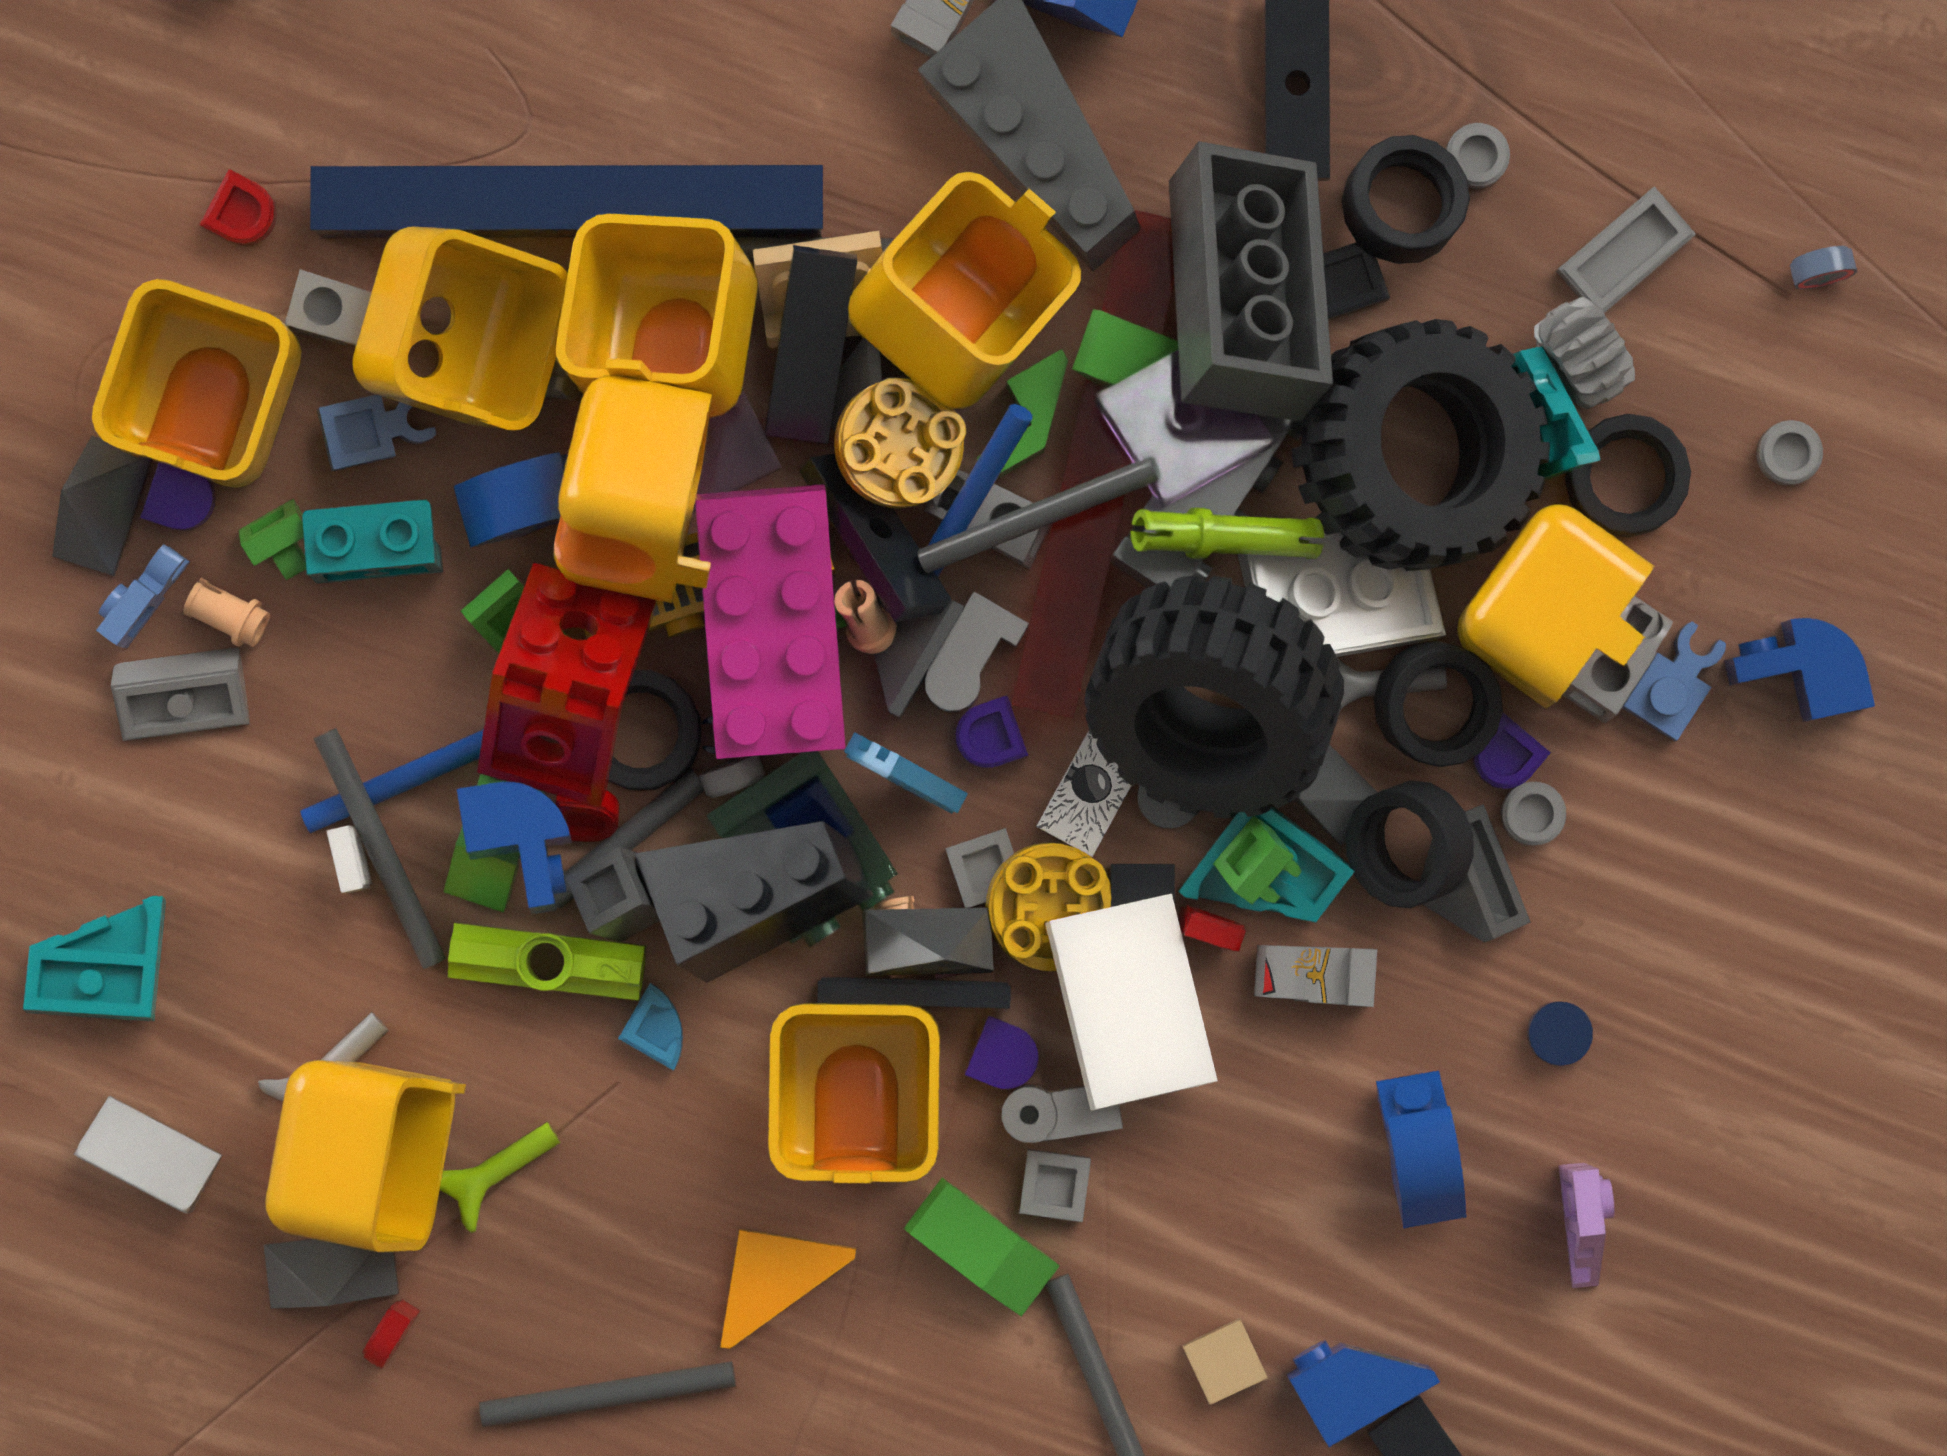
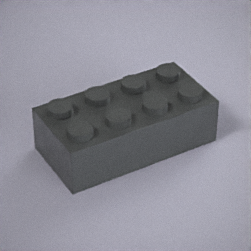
M1198 141L1169 180L1182 402L1301 422L1333 385L1316 162Z

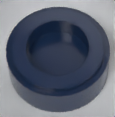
M1563 1001L1550 1002L1538 1008L1531 1016L1527 1026V1040L1531 1050L1538 1058L1553 1065L1564 1066L1577 1062L1588 1052L1593 1039V1028L1587 1014L1578 1006Z

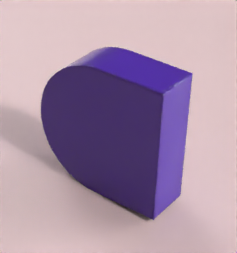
M159 462L140 518L175 530L187 531L198 528L213 513L216 501L213 485L207 478Z
M1007 695L969 709L961 717L956 729V743L962 756L971 764L982 768H993L1028 756Z
M1502 712L1497 733L1483 752L1474 756L1472 761L1477 775L1486 784L1499 789H1509L1525 783L1551 752Z
M988 1015L965 1075L1000 1089L1019 1087L1026 1083L1036 1070L1038 1063L1036 1044L1025 1030Z

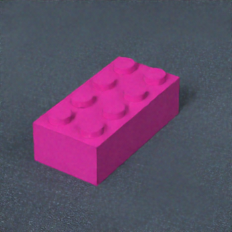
M824 484L696 494L695 503L700 560L711 563L707 589L702 588L716 759L846 749L827 501Z

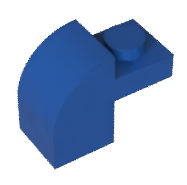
M560 452L520 461L488 471L453 486L470 548L523 537L549 525L558 524L561 516L558 510V497L568 454L560 455Z
M1796 618L1781 622L1786 647L1778 648L1776 636L1738 644L1740 657L1724 661L1729 685L1792 672L1802 722L1875 706L1867 667L1859 648L1845 632L1822 620Z
M496 782L457 789L466 851L470 860L520 852L528 907L531 914L556 911L554 894L567 891L561 855L548 856L547 847L572 843L568 826L558 807L542 792L521 783Z
M1439 1070L1376 1081L1378 1102L1389 1145L1391 1176L1403 1229L1466 1218L1465 1188L1458 1141L1451 1108L1447 1106Z

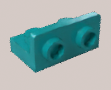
M427 500L307 510L302 515L307 575L316 584L443 572L441 546L434 539L432 506Z

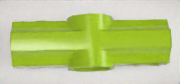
M454 923L448 957V978L527 987L540 991L552 990L640 1001L646 962V945L564 936L555 933H539ZM543 943L555 945L564 956L563 970L558 977L552 980L539 978L531 968L530 959L532 953L537 946Z

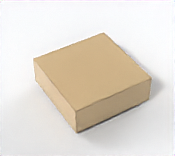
M1240 1318L1182 1345L1210 1405L1268 1378Z

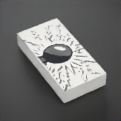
M1088 731L1036 827L1093 857L1131 785L1119 776L1117 771L1118 765L1115 762L1107 763L1096 745L1098 739H1093L1090 731Z

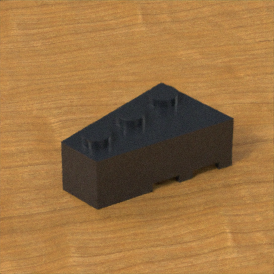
M823 821L634 853L676 964L706 983L874 897L852 841Z

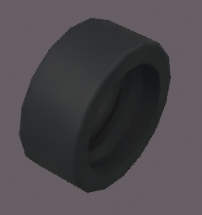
M1416 135L1391 136L1370 147L1348 176L1341 201L1345 224L1356 243L1376 258L1395 264L1422 262L1439 253L1465 221L1470 195L1467 176L1454 155L1435 141ZM1392 166H1404L1419 171L1432 181L1441 196L1442 207L1438 220L1431 228L1421 233L1408 234L1391 228L1378 217L1370 203L1369 192L1372 181L1379 172Z
M1627 413L1604 419L1588 431L1598 451L1611 441L1624 438L1641 440L1654 448L1662 459L1666 476L1664 489L1657 501L1644 511L1628 514L1615 512L1602 504L1596 496L1590 479L1592 464L1567 472L1565 483L1570 503L1577 511L1611 535L1626 538L1650 533L1677 514L1688 495L1691 468L1686 448L1672 429L1652 417Z
M1440 641L1413 644L1395 655L1380 674L1374 694L1376 722L1387 742L1411 759L1436 767L1463 764L1483 752L1497 733L1503 712L1501 686L1490 666L1474 653L1459 646ZM1443 666L1455 669L1466 678L1472 689L1473 704L1468 720L1457 734L1445 740L1431 741L1419 737L1410 729L1404 718L1403 704L1407 689L1420 673L1428 668Z
M635 670L626 696L632 693H650L662 698L673 709L678 721V739L673 751L661 763L649 768H632L620 763L613 756L608 782L628 790H656L677 781L693 764L701 745V717L692 696L674 679L652 670Z
M1409 780L1367 796L1353 811L1346 831L1347 857L1351 868L1355 871V878L1370 896L1388 906L1410 909L1451 893L1467 877L1474 858L1473 831L1465 811L1450 793L1431 782ZM1400 807L1406 808L1419 816L1429 828L1435 844V865L1433 871L1428 878L1421 881H1415L1403 874L1391 860L1385 845V824L1388 815L1392 810Z

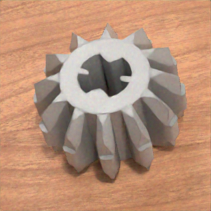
M1581 296L1569 303L1565 302L1545 315L1546 318L1534 326V337L1537 341L1536 347L1543 346L1569 397L1574 399L1577 405L1589 409L1600 403L1608 402L1624 391L1623 388L1635 380L1633 357L1627 351L1624 345L1625 341L1617 333L1614 323H1610L1606 318L1602 308L1595 306L1591 300Z

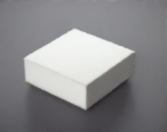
M348 825L327 830L341 893H352L369 889L370 885H372L363 842L356 827Z

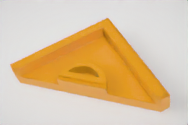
M740 1229L720 1348H732L855 1259L857 1248Z

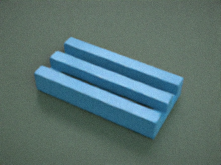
M855 732L844 751L848 754L847 758L951 814L959 812L968 793L915 763Z

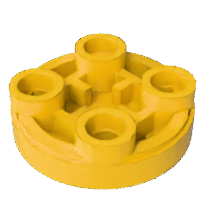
M888 378L860 391L843 409L834 435L836 461L847 483L866 500L889 508L916 506L935 498L949 486L956 476L964 452L966 425L962 417L953 408H947L937 402L912 379Z
M1038 843L1022 848L1000 865L988 887L986 908L989 911L992 936L1009 957L1022 965L1042 971H1057L1045 923L1051 920L1111 907V883L1101 863L1072 846L1059 843Z

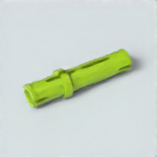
M1192 507L1187 513L1154 512L1140 509L1132 519V525L1145 526L1147 530H1156L1155 532L1131 531L1133 547L1139 552L1148 550L1185 552L1186 556L1192 559H1207L1211 553L1317 559L1323 550V544L1309 543L1307 539H1299L1300 537L1324 538L1323 525L1318 518L1295 519L1213 515L1209 509Z

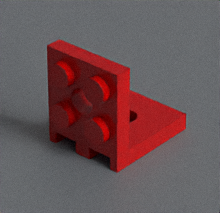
M533 562L492 672L477 773L508 782L521 783L537 790L601 807L608 787L622 705L648 634L657 600L580 585L566 579L559 569ZM567 628H581L588 631L592 636L586 640H575L566 636L562 631ZM539 736H547L553 738L560 744L547 742L541 739Z

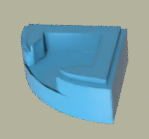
M650 983L618 1039L668 1068L675 1070L683 1047L681 1020L669 997L657 986Z

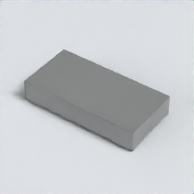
M1654 186L1558 268L1556 272L1578 297L1582 296L1591 300L1595 306L1602 308L1605 313L1696 234Z

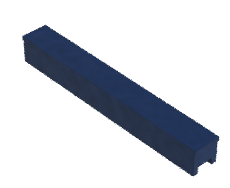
M823 165L310 166V230L315 231L321 238H390L397 231L413 226L462 230L483 238L575 237L578 229L587 220L596 215L603 214L710 219L722 223L730 230L733 236L822 237Z

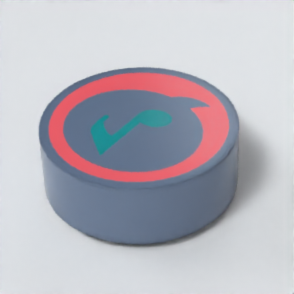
M1832 246L1811 251L1795 258L1790 264L1796 289H1812L1834 284L1857 273L1852 249L1847 246Z

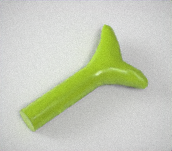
M546 1122L478 1166L462 1170H443L440 1191L458 1201L461 1222L469 1232L474 1233L477 1228L481 1202L486 1191L492 1185H495L561 1142L551 1125Z

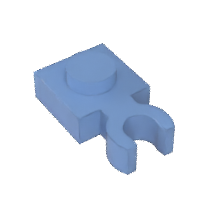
M379 395L345 401L317 409L331 472L394 458L396 454L392 439L400 437L411 444L425 443L437 435L435 427L424 430L413 429L407 422V413L414 407L399 402L394 410L385 412L382 396Z
M163 544L152 557L138 580L134 579L128 588L123 584H119L107 597L98 612L104 620L96 631L116 646L127 649L165 599L163 595L180 577L190 561L170 546L167 547Z
M1694 622L1687 623L1678 631L1674 641L1676 653L1674 659L1670 661L1660 653H1657L1622 706L1624 710L1672 741L1679 739L1712 688L1697 678L1698 673L1701 669L1716 664L1722 658L1726 648V643L1719 639L1711 646L1710 651L1705 656L1695 654L1689 645L1690 638L1698 627Z

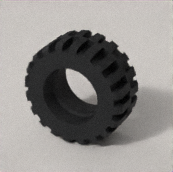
M1433 319L1423 323L1415 320L1363 335L1350 341L1349 347L1337 350L1331 354L1333 385L1301 422L1294 421L1292 430L1296 433H1302V443L1299 447L1291 448L1293 468L1303 467L1307 483L1298 486L1304 503L1315 502L1321 513L1315 518L1321 521L1324 533L1330 535L1340 532L1343 535L1339 542L1340 548L1353 557L1370 555L1371 565L1388 570L1403 567L1406 571H1419L1459 564L1476 559L1478 554L1492 552L1506 543L1508 535L1506 532L1520 530L1531 515L1530 509L1524 503L1540 498L1545 478L1537 475L1538 467L1540 464L1549 463L1550 443L1541 442L1539 427L1548 424L1544 406L1534 407L1529 393L1535 391L1536 386L1528 372L1516 374L1511 367L1516 361L1515 356L1502 344L1486 347L1488 342L1486 333L1472 326L1457 329L1455 323L1450 320ZM1408 386L1425 392L1443 407L1450 417L1458 437L1460 456L1454 483L1442 501L1434 506L1422 504L1407 495L1392 478L1382 454L1381 427L1386 409L1395 394L1401 388Z
M1197 575L1180 577L1173 581L1172 586H1169L1164 581L1144 589L1141 595L1138 594L1130 598L1120 607L1117 617L1112 619L1088 682L1084 699L1087 708L1085 717L1093 739H1098L1096 745L1107 763L1115 762L1118 765L1117 771L1119 776L1131 786L1138 783L1147 789L1148 797L1162 804L1165 799L1181 805L1180 811L1195 815L1200 810L1213 812L1214 818H1233L1237 815V812H1245L1247 817L1270 811L1272 805L1278 809L1298 798L1300 792L1312 785L1318 776L1320 767L1323 765L1344 696V679L1339 671L1340 663L1330 644L1323 645L1325 636L1311 619L1303 621L1299 617L1298 607L1284 598L1278 602L1266 596L1267 589L1251 583L1248 588L1233 585L1232 578L1213 576L1209 582L1199 581ZM1184 687H1198L1220 693L1233 699L1246 709L1229 708L1210 703L1192 694Z

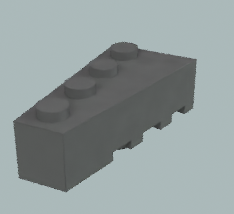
M996 0L918 69L926 90L1017 190L1022 195L1028 189L1032 190L1055 211V214L1048 223L1093 272L1141 230L1134 208L1022 0Z
M1212 407L1205 417L1203 424L1190 439L1169 471L1168 476L1155 491L1144 509L1154 512L1187 513L1190 508L1198 507L1211 510L1213 515L1248 516L1238 507L1251 488H1254L1261 494L1264 493L1284 463L1275 457L1274 453L1288 434L1298 441L1302 433H1296L1292 430L1294 420ZM1133 525L1131 531L1155 532L1156 530H1147L1145 526ZM1131 531L1127 537H1124L1110 560L1111 565L1146 588L1164 581L1169 586H1172L1175 579L1197 575L1199 581L1204 582L1213 569L1204 563L1203 559L1189 558L1185 552L1153 550L1139 552L1133 547Z

